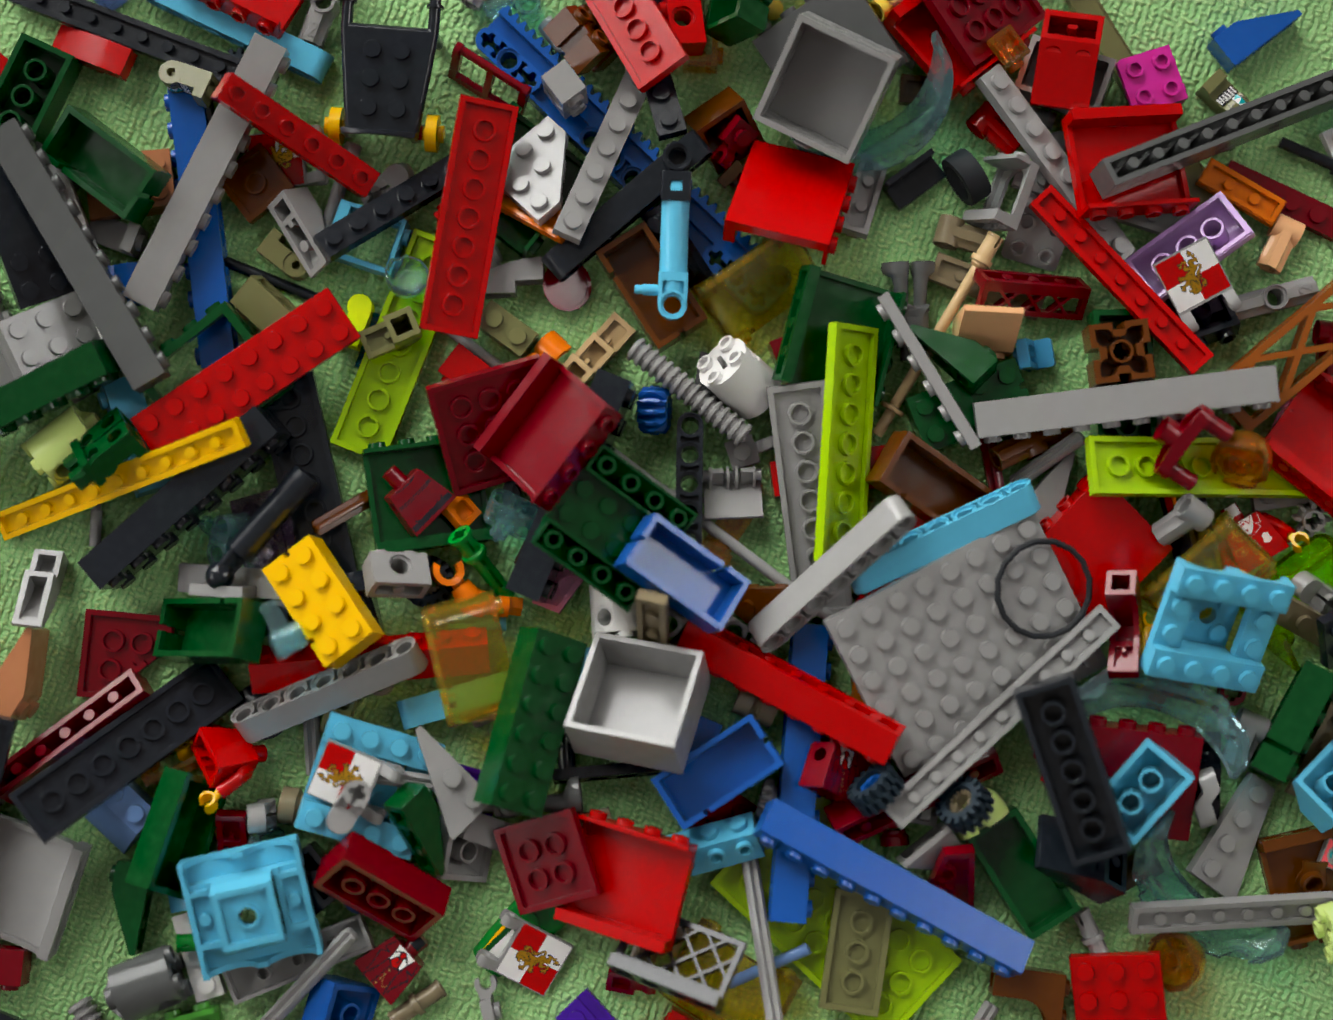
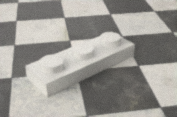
M187 912L171 917L176 934L192 933ZM197 951L182 952L196 1003L227 993L222 973L212 977L210 980L204 981Z

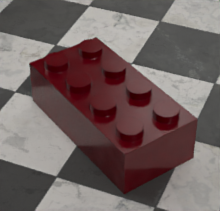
M353 830L322 858L313 883L314 887L411 942L415 941L444 917L452 890L451 887L442 883L437 878L428 875L413 864L404 861L389 850L380 847Z

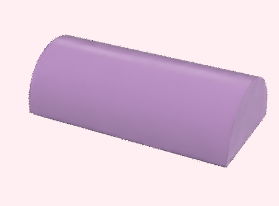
M1220 190L1124 261L1163 301H1166L1169 296L1152 266L1154 263L1204 236L1208 238L1220 262L1253 239L1255 233Z

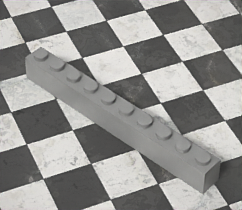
M255 32L234 73L272 99L278 88L275 82L279 74L284 75L291 63V59L288 58L290 53L287 48ZM218 104L125 287L126 290L123 291L125 297L155 312H159L161 308L165 309L172 297V293L169 291L174 282L178 283L185 272V267L182 265L186 257H192L199 243L196 241L200 230L205 231L212 218L209 212L213 204L218 205L225 193V189L222 186L227 178L231 179L238 167V163L235 161L240 151L245 153L251 142V137L248 135L253 126L221 104Z
M1276 365L974 402L972 403L976 436L983 438L984 443L1002 441V435L1013 434V440L1031 438V432L1043 430V436L1061 434V428L1072 427L1073 432L1091 430L1090 424L1102 423L1103 428L1120 427V421L1132 419L1133 425L1151 423L1150 417L1162 416V420L1166 417L1177 420L1181 419L1180 413L1191 412L1202 404L1210 409L1222 408L1223 414L1241 412V406L1251 404L1253 410L1271 408V402L1280 401Z

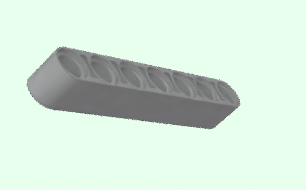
M892 495L883 500L749 622L748 630L762 652L770 653L781 647L915 526L916 518L900 496Z
M403 637L355 657L339 669L329 668L245 703L234 710L230 719L244 740L248 743H254L416 676L426 669L428 660L413 637Z

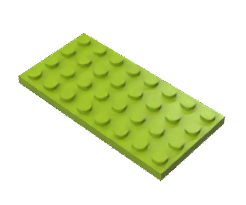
M764 846L765 857L758 858L766 911L768 912L773 849ZM739 863L722 868L709 883L750 921L742 864ZM815 874L814 887L809 888L808 900L813 902L812 916L806 919V924L769 920L768 924L771 942L782 953L804 943L808 944L811 954L793 963L821 989L835 887H838V882L830 877L823 878ZM892 917L878 1017L845 1013L853 1020H909L963 960L953 950L943 945L939 937L933 934H923L915 929L916 925L908 920L901 921Z

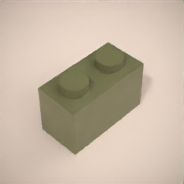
M251 275L230 300L241 318L246 321L250 320L257 326V333L297 308L262 275Z
M492 299L483 309L479 330L518 359L527 356L540 340L537 332Z

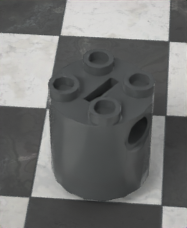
M163 945L109 967L107 971L108 981L104 988V998L109 1009L123 1020H139L186 1001L194 993L189 979H185L182 971L186 966L181 952H174L171 945Z

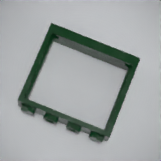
M217 301L205 310L207 314L198 322L196 319L189 322L182 328L184 332L175 340L173 337L166 340L159 346V349L165 354L167 359H170L223 316L228 319L245 342L255 335L230 303L225 301L220 303ZM291 384L258 407H269L295 385ZM155 386L145 391L153 402L163 397Z

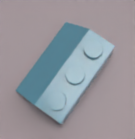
M1148 738L1110 779L1131 843L1134 846L1195 779L1193 772L1167 750Z
M1333 739L1292 781L1300 811L1321 833L1333 828Z

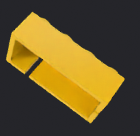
M307 535L288 550L290 556L282 554L262 569L308 641L314 642L311 647L325 668H341L385 635L322 538Z

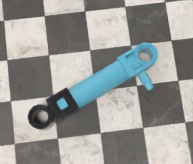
M672 141L667 144L662 156L663 165L667 170L662 171L661 232L658 284L634 286L635 294L658 296V312L661 317L670 321L678 320L684 315L688 302V242L692 172L686 170L691 164L692 150L683 141ZM674 150H680L684 153L686 160L679 165L673 164L669 159V154ZM671 297L678 299L681 305L680 310L674 314L668 313L664 308L665 300Z

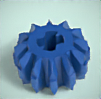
M651 385L650 387H643L638 394L637 422L638 428L643 433L650 435L666 434L671 427L673 408L669 389Z

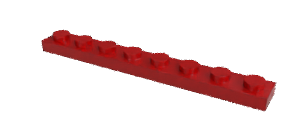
M1052 184L1029 204L1028 207L1135 319L1148 318L1150 335L1188 375H1193L1214 356L1209 348L1085 219H1078L1076 209Z

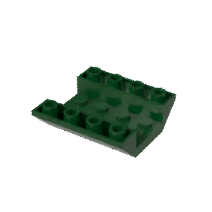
M601 444L595 455L590 458L578 477L562 495L559 502L550 512L546 511L531 543L623 610L629 612L636 602L638 590L644 588L617 570L613 565L626 544L633 542L630 538L642 518L657 513L685 533L698 514L607 446Z

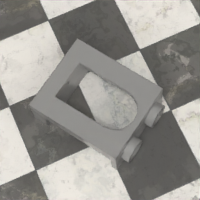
M1015 151L1014 154L997 153L996 156H985L983 161L997 168L991 184V193L987 196L983 209L965 210L962 219L969 225L988 231H1016L1040 165L1031 161V157L1028 154L1020 151ZM1022 171V183L1011 214L1001 210L1000 207L1010 180L1016 173Z

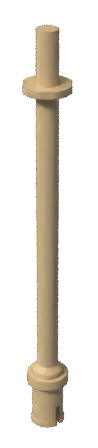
M988 231L977 252L972 253L970 256L972 266L933 330L946 332L975 283L973 280L975 269L991 268L993 264L991 260L1004 242V239L999 235ZM911 366L890 403L886 401L881 402V405L886 409L872 433L882 438L895 415L903 417L904 413L899 408L919 377L921 370L915 372Z

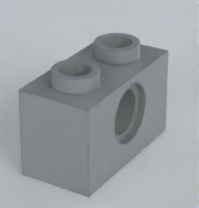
M565 59L541 76L544 93L564 119L571 115L576 117L586 109V104L588 103L586 86Z
M379 549L370 551L362 565L366 597L423 598L432 585L427 553H416L412 550L388 552L387 550Z

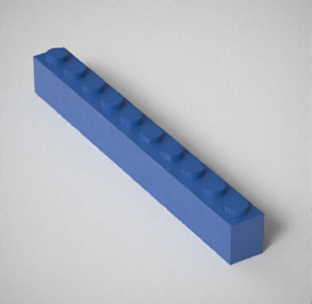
M167 89L168 94H164V104L171 116V122L167 123L169 138L174 140L175 150H171V161L173 167H177L178 178L174 179V187L176 189L208 126L207 112L205 107L197 105L190 94L185 92L172 93ZM221 201L218 205L213 204L209 212L212 215L211 221L205 231L200 230L196 241L199 242L197 249L192 257L188 256V263L184 264L186 279L191 281L192 290L188 291V302L190 308H194L197 322L207 315L205 310L217 301L220 303L228 302L234 308V305L230 302L233 298L230 269L224 263V258L228 256ZM225 316L197 337L198 348H195L196 363L201 365V368L204 370L239 346L237 331Z
M805 624L790 638L788 663L823 682L830 680L831 663L827 662V653L833 649V641L825 625ZM784 711L780 755L786 764L779 768L777 799L819 822L820 811L815 810L816 798L821 796L798 785L811 744L814 741L821 742V739H825L826 735L815 732L810 725L801 720L797 721L789 718ZM777 848L772 851L768 920L806 924V919L812 916L813 902L808 900L809 888L814 887L815 874L810 870V866L803 862L798 864L790 861L785 857V852Z
M777 798L766 803L752 835L759 838V843L770 849L777 848L785 852V857L790 861L798 864L803 862L812 867L811 871L814 874L823 878L830 877L838 882L837 886L848 892L855 891L863 895V900L868 904L876 907L883 906L890 910L889 914L892 917L901 921L908 920L916 925L915 929L926 935L933 934L941 938V943L946 947L955 950L961 949L968 953L967 957L970 960L979 964L986 963L993 967L992 971L1001 977L1009 978L1023 973L1035 943L1032 939Z

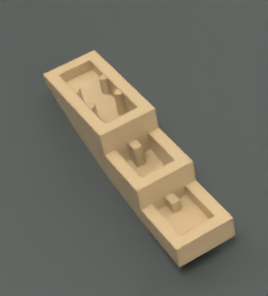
M614 311L596 333L593 332L583 345L569 356L563 365L588 385L595 377L598 368L603 369L637 331Z

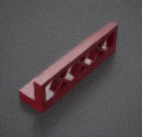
M979 268L975 269L973 280L980 287L975 305L1014 307L1010 301L1019 294H1025L1029 300L1018 308H1024V316L1082 321L1092 290L1080 277ZM989 291L999 292L1002 296L1001 299L992 305L985 304ZM1046 296H1051L1055 301L1045 309H1039L1036 304ZM1072 298L1079 299L1075 311H1065L1062 305Z

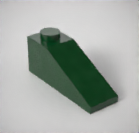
M913 324L910 326L927 356L972 395L997 371V356L988 346H981L977 341Z
M406 781L383 806L421 870L425 873L442 876L445 873L440 817L439 808L433 799V792L425 784Z
M123 858L118 860L116 864H113L110 870L109 881L113 882L111 892L128 954L135 956L141 953L143 949L154 891L125 882L132 859Z

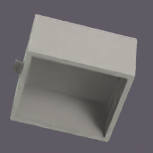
M811 11L800 13L752 119L794 138L793 143L806 150L813 147L841 162L849 164L858 154L903 55Z
M595 632L564 723V728L574 753L683 775L711 683L704 652Z

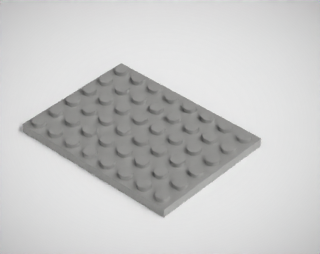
M1035 514L985 538H978L822 620L864 704L906 726L891 756L903 778L920 770L1067 634L1065 633L1054 639H1031L1015 632L1002 619L995 602V578L1003 560L1019 545L1033 539H1047ZM1034 545L1020 551L1007 565L1001 579V601L1006 614L1018 627L1032 633H1052L1066 627L1080 613L1081 607L1051 545ZM1100 647L1074 670L1077 682L1108 665Z

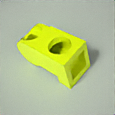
M364 294L353 295L347 303V316L359 332L371 326L375 315V306L368 296ZM359 339L347 348L361 352L363 345Z

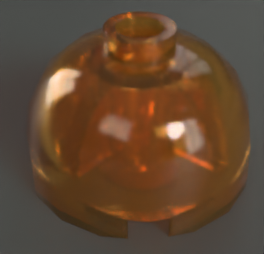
M1238 429L1234 431L1232 437L1226 443L1221 440L1218 441L1211 454L1210 465L1215 474L1218 471L1224 477L1223 482L1240 489L1256 488L1258 483L1267 481L1274 457L1271 446L1264 437L1250 430Z
M1184 932L1159 933L1150 939L1147 944H1150L1148 951L1161 952L1164 989H1167L1166 991L1179 992L1188 990L1200 982L1205 973L1207 960L1204 949L1194 937Z

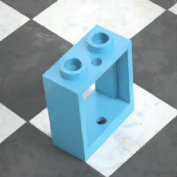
M341 199L333 224L363 205ZM402 219L391 226L398 229L386 267L346 254L334 261L392 280L394 273L398 272L403 258L400 256L403 247L408 245L413 230L410 229V224L406 219Z

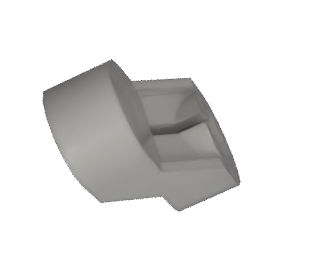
M397 163L387 167L378 177L366 198L361 197L363 205L414 176L411 166L406 163Z
M1301 571L1292 578L1291 582L1296 586L1293 595L1322 614L1333 610V587L1307 571Z
M1212 766L1199 770L1198 783L1201 792L1194 802L1193 809L1201 829L1218 824L1212 803L1219 792H1221Z
M353 780L343 787L326 817V825L332 833L346 834L353 828L371 796V790L367 783L361 780Z
M275 797L257 799V802L246 805L248 834L264 833L266 829L277 826Z

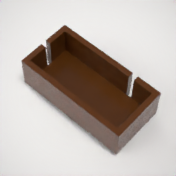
M645 221L595 252L596 259L609 279H613V285L655 350L657 349L662 353L680 341L681 333L687 337L707 324L708 317L689 288L686 312L681 318L674 321L666 320L659 314L657 307L658 296H643L642 294L634 293L635 285L658 284L660 244ZM671 297L665 300L664 308L668 313L674 314L680 310L681 305L678 299Z
M909 430L893 431L865 479L867 483L884 495L900 496L912 514L926 523L993 492L989 487Z

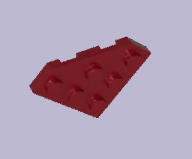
M86 609L76 696L91 698L130 668L137 673H141L159 658L153 656L157 631L164 630L174 633L175 629L160 625L159 615Z

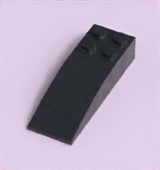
M0 164V263L17 308L23 309L75 291Z

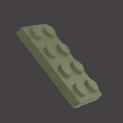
M835 887L818 1007L878 1017L892 916L889 914L890 910L883 906L876 907L865 902L863 895L855 891L848 892Z

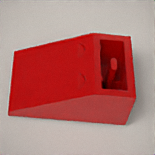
M1045 9L1030 105L1066 110L1071 108H1089L1105 16Z

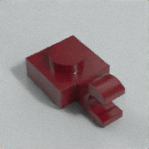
M736 114L718 136L724 142L713 152L711 158L727 170L734 161L735 152L742 156L760 133Z
M609 968L605 990L634 995L635 990L649 995L656 994V989L613 973Z

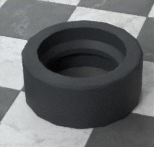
M960 148L943 159L942 169L946 179L957 196L966 205L973 206L990 195L991 185L979 162L968 150Z

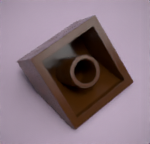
M730 86L684 116L688 131L695 130L713 152L724 142L718 136L736 114L760 133L744 99ZM761 133L755 139L765 142ZM752 144L748 147V149L744 152L742 156L735 152L734 161H740L742 158L747 156L751 150ZM711 156L708 158V162L718 175L726 170L713 160Z

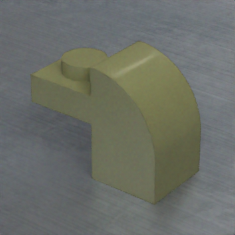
M410 305L383 316V322L359 331L362 337L360 340L370 361L392 351H400L414 344L423 336Z

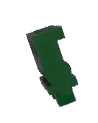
M115 407L85 432L80 441L76 438L70 443L73 452L62 462L70 472L68 474L70 480L80 490H83L93 481L101 487L107 482L106 477L116 472L119 464L133 453L140 458L148 452V449L131 420L119 408Z

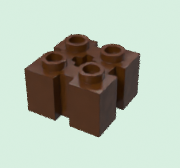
M582 4L579 7L577 5L565 6L543 28L556 48L560 47L565 53V60L577 75L587 74L591 70L593 72L604 71L618 57L588 4Z
M1148 318L1123 321L1115 330H1113L1111 322L1088 325L1081 331L1084 354L1092 353L1093 361L1086 365L1089 388L1115 385L1120 382L1122 377L1124 384L1149 381L1156 377L1153 354H1145L1144 346L1151 342ZM1115 348L1117 352L1123 353L1122 358L1117 359L1114 356L1113 351Z

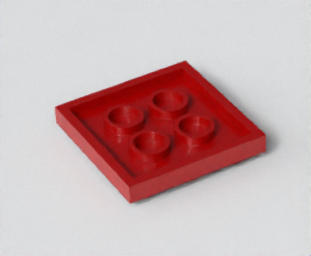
M1160 951L1078 953L1069 955L1076 1020H1168Z

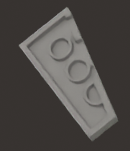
M1247 772L1218 817V824L1213 825L1185 870L1220 896H1237L1275 789L1254 773Z

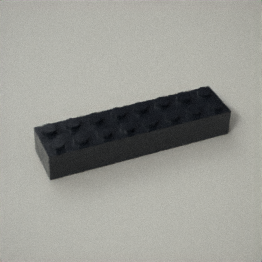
M598 368L590 388L623 416L615 429L602 443L615 452V448L612 445L616 436H622L627 421L624 420L627 409L633 410L638 394H636V387L631 381ZM539 507L505 588L534 601L546 603L547 599H553L558 588V583L555 582L559 572L563 573L566 567L531 543L546 513L545 509Z
M253 406L240 418L251 445L176 474L77 562L100 590L125 589L136 580L134 575L142 568L146 570L155 564L158 560L156 556L163 549L168 551L179 542L178 536L185 530L189 532L201 522L199 517L207 510L212 512L222 504L221 498L225 494L238 490L244 484L243 478L250 472L252 474L258 472L265 466V459L270 454H278L288 445L286 440L292 435L269 409Z

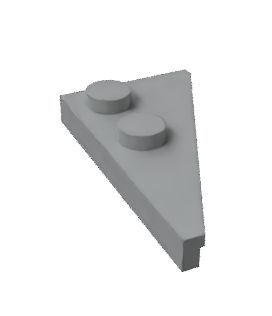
M419 725L415 729L417 741L427 766L448 836L453 841L488 805L473 801L478 782Z

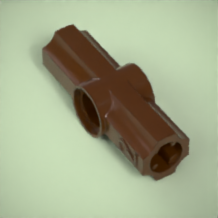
M1061 428V434L1043 436L1042 430L1031 432V438L1013 440L1012 437L988 450L990 461L1001 472L1025 459L1027 461L1032 460L1071 434L1073 428Z

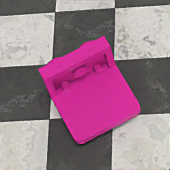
M1169 44L1121 59L1116 63V70L1129 106L1182 104L1188 99L1185 85L1182 82Z

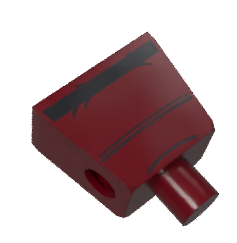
M393 465L382 476L393 487L384 499L410 536L418 537L456 498L453 493L419 469H412L405 475L396 465Z

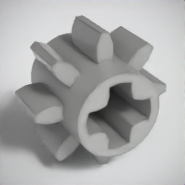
M1309 500V504L1305 505L1298 503V513L1292 515L1295 521H1300L1295 528L1301 532L1307 529V534L1310 537H1313L1314 532L1321 531L1325 533L1324 526L1326 522L1332 520L1328 515L1323 514L1325 511L1319 506L1316 507V504Z

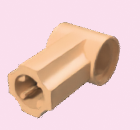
M1280 213L1274 225L1267 231L1268 239L1256 265L1268 273L1280 274L1292 248L1301 239L1306 225Z

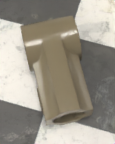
M941 214L932 244L947 250L960 249L976 253L988 230L965 224V221L959 217Z

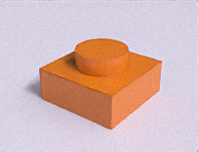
M466 494L457 496L441 513L457 529L464 525H470L482 512Z

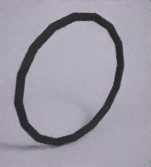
M1033 539L1017 546L1003 560L995 578V602L1002 619L1015 632L1031 639H1054L1071 631L1084 618L1092 600V576L1086 560L1073 546L1057 539ZM1034 545H1056L1069 551L1081 564L1086 577V598L1080 613L1066 627L1052 633H1032L1018 627L1006 614L1001 601V579L1007 565L1020 551Z

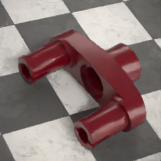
M1203 404L1194 408L1180 423L1170 417H1166L1158 425L1153 436L1154 440L1163 445L1156 458L1153 472L1163 479L1169 478L1190 491L1197 483L1198 476L1178 464L1179 459L1200 431L1205 430L1226 443L1232 437L1235 431L1234 427L1215 416L1214 411Z

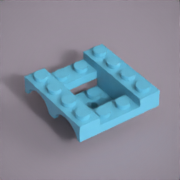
M1177 557L1140 659L1141 669L1147 676L1256 694L1266 668L1261 663L1279 613H1287L1296 586L1284 576H1281L1280 580H1265L1244 573L1238 568L1226 566V569L1222 571L1210 570L1193 565L1183 558ZM1240 606L1246 607L1229 652L1225 645ZM1212 608V612L1208 617L1199 618L1202 610Z
M330 711L294 827L340 841L353 830L380 847L389 850L397 857L410 860L412 853L390 817L388 820L389 815L387 811L380 825H375L359 816L349 832L346 834H335L326 825V817L333 804L309 795L306 792L329 738L385 762L398 764L403 768L406 765L404 771L428 774L417 737L386 726L368 723L335 711ZM439 743L444 749L446 748L443 743ZM376 784L367 804L385 809L383 804L397 791V787Z
M298 833L179 860L176 866L204 981L236 968L256 967L259 969L268 967L278 960L304 953L323 954L324 942L318 918L316 919ZM272 876L274 877L285 926H283L276 893L272 881ZM246 908L252 909L256 913L257 918L251 923L244 922L240 918V911Z

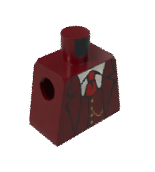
M830 736L828 742L814 741L810 746L798 786L830 801L851 802L848 799L847 791H849L850 784H854L853 780L858 777V753L842 747L836 739Z
M395 934L361 955L354 964L386 1001L392 1005L424 966V962L418 954L429 943L423 935L411 942L409 940L405 941L402 936Z

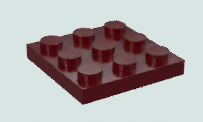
M575 806L542 815L541 819L534 817L493 830L520 915L597 896L602 893Z

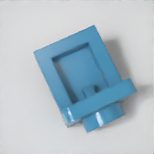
M1023 338L1016 340L1013 358L1015 357L1019 369L1033 371L1056 365L1051 338L1038 340Z

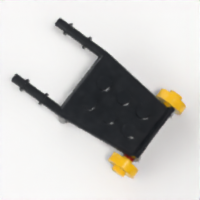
M340 0L342 2L341 50L344 108H330L329 117L324 119V134H328V138L341 146L345 137L352 139L356 134L401 137L409 139L412 143H419L421 140H424L425 152L438 153L440 143L445 141V126H441L440 115L428 114L425 126H422L421 122L435 52L444 46L443 40L439 35L440 14L444 10V6L441 5L442 0H430V4H427L426 8L429 9L428 28L353 23L354 4H357V0Z

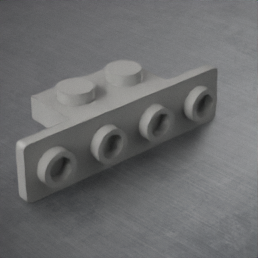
M179 564V592L198 595L200 598L244 597L247 599L281 600L263 573L262 568L240 567L235 573L231 586L221 585L213 589L207 584L205 579L208 564Z

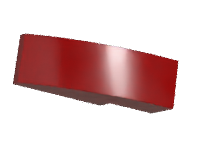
M62 24L52 44L53 47L73 55L83 66L102 74L107 73L125 82L138 57L130 48Z

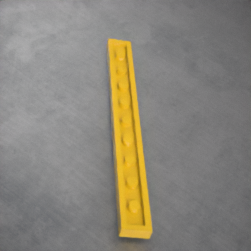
M236 417L145 453L140 458L135 457L118 465L113 475L106 477L107 482L101 487L93 481L86 488L80 490L72 482L0 511V532L4 541L245 448L251 445V442L240 418Z

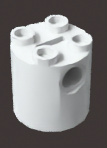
M731 335L721 338L718 345L708 355L702 356L697 362V369L700 370V382L712 391L718 399L724 402L726 406H729L733 412H736L740 418L751 419L765 412L769 408L766 387L781 385V382L772 380L774 370L751 351L739 338H733Z
M589 585L592 639L595 632L622 637H637L636 602L630 611L626 612Z

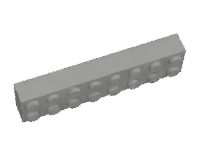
M362 913L320 929L324 950L348 927L358 934V940L336 964L376 947ZM314 953L293 955L278 960L268 967L259 969L256 967H241L225 971L223 976L233 1002L237 1005L296 981L320 955Z

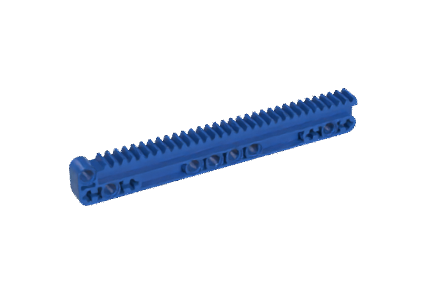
M509 5L501 8L498 11L499 16L487 28L481 29L476 35L475 42L480 56L525 84V81L521 76L522 73H524V77L528 81L533 82L535 80L536 85L534 87L529 84L532 87L528 102L544 118L549 116L562 127L568 135V141L586 157L590 147L585 146L584 141L588 137H596L610 106V101L602 102L601 93L594 94L593 85L586 86L585 78L583 76L579 77L586 86L587 107L578 116L572 117L571 115L564 119L544 93L541 79L542 75L561 62L560 54H553L552 46H545L544 38H537L536 31L534 29L529 30L526 21L520 22V17L517 13L512 15ZM494 41L498 54L496 55L495 50L491 46L487 45L485 47L484 42L492 43ZM507 59L517 61L516 66L511 69L504 68L502 65ZM634 125L620 153V163L614 167L609 178L620 190L626 186L625 180L628 177L637 176L659 157V148L656 147L651 150V141L648 139L643 142V133L640 131L635 134ZM700 187L691 190L689 238L713 273L710 277L748 313L756 316L762 315L788 289L791 279L789 270L783 265L771 266L766 261L767 251L758 254L759 244L749 245L750 235L741 238L742 232L738 231L734 243L723 240L726 212L722 211L716 214L717 204L714 203L708 206L709 196L705 195L700 198ZM711 256L713 258L721 257L720 264L727 269L724 276H721L723 268L719 264L710 265ZM738 274L743 277L744 284L734 287L729 283L728 279L730 276ZM773 274H780L784 277L785 283L781 286H774L771 284L769 277ZM749 285L752 286L750 293L754 297H763L762 306L759 303L752 305V296L748 292L745 293V296H742Z

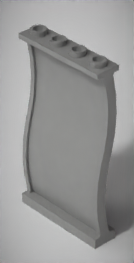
M0 814L1 939L28 949L37 954L36 958L46 962L57 954L92 844L84 841L76 842L59 834L45 845L28 822Z

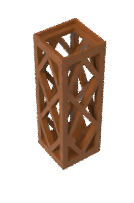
M1333 280L1225 370L1253 368L1257 362L1287 358L1278 382L1280 401L1271 402V408L1258 409L1251 416L1242 407L1241 412L1227 413L1242 431L1250 433L1333 364V342L1305 347L1316 312L1333 309V302L1322 304L1333 295ZM1298 324L1290 350L1263 354ZM1327 351L1294 379L1302 355Z

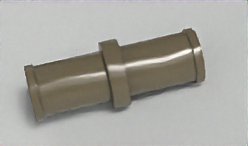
M436 979L417 994H410L407 1001L391 1012L389 1011L387 1015L390 1020H411L418 1014L422 1016L426 1013L425 1009L442 997L447 996V993Z

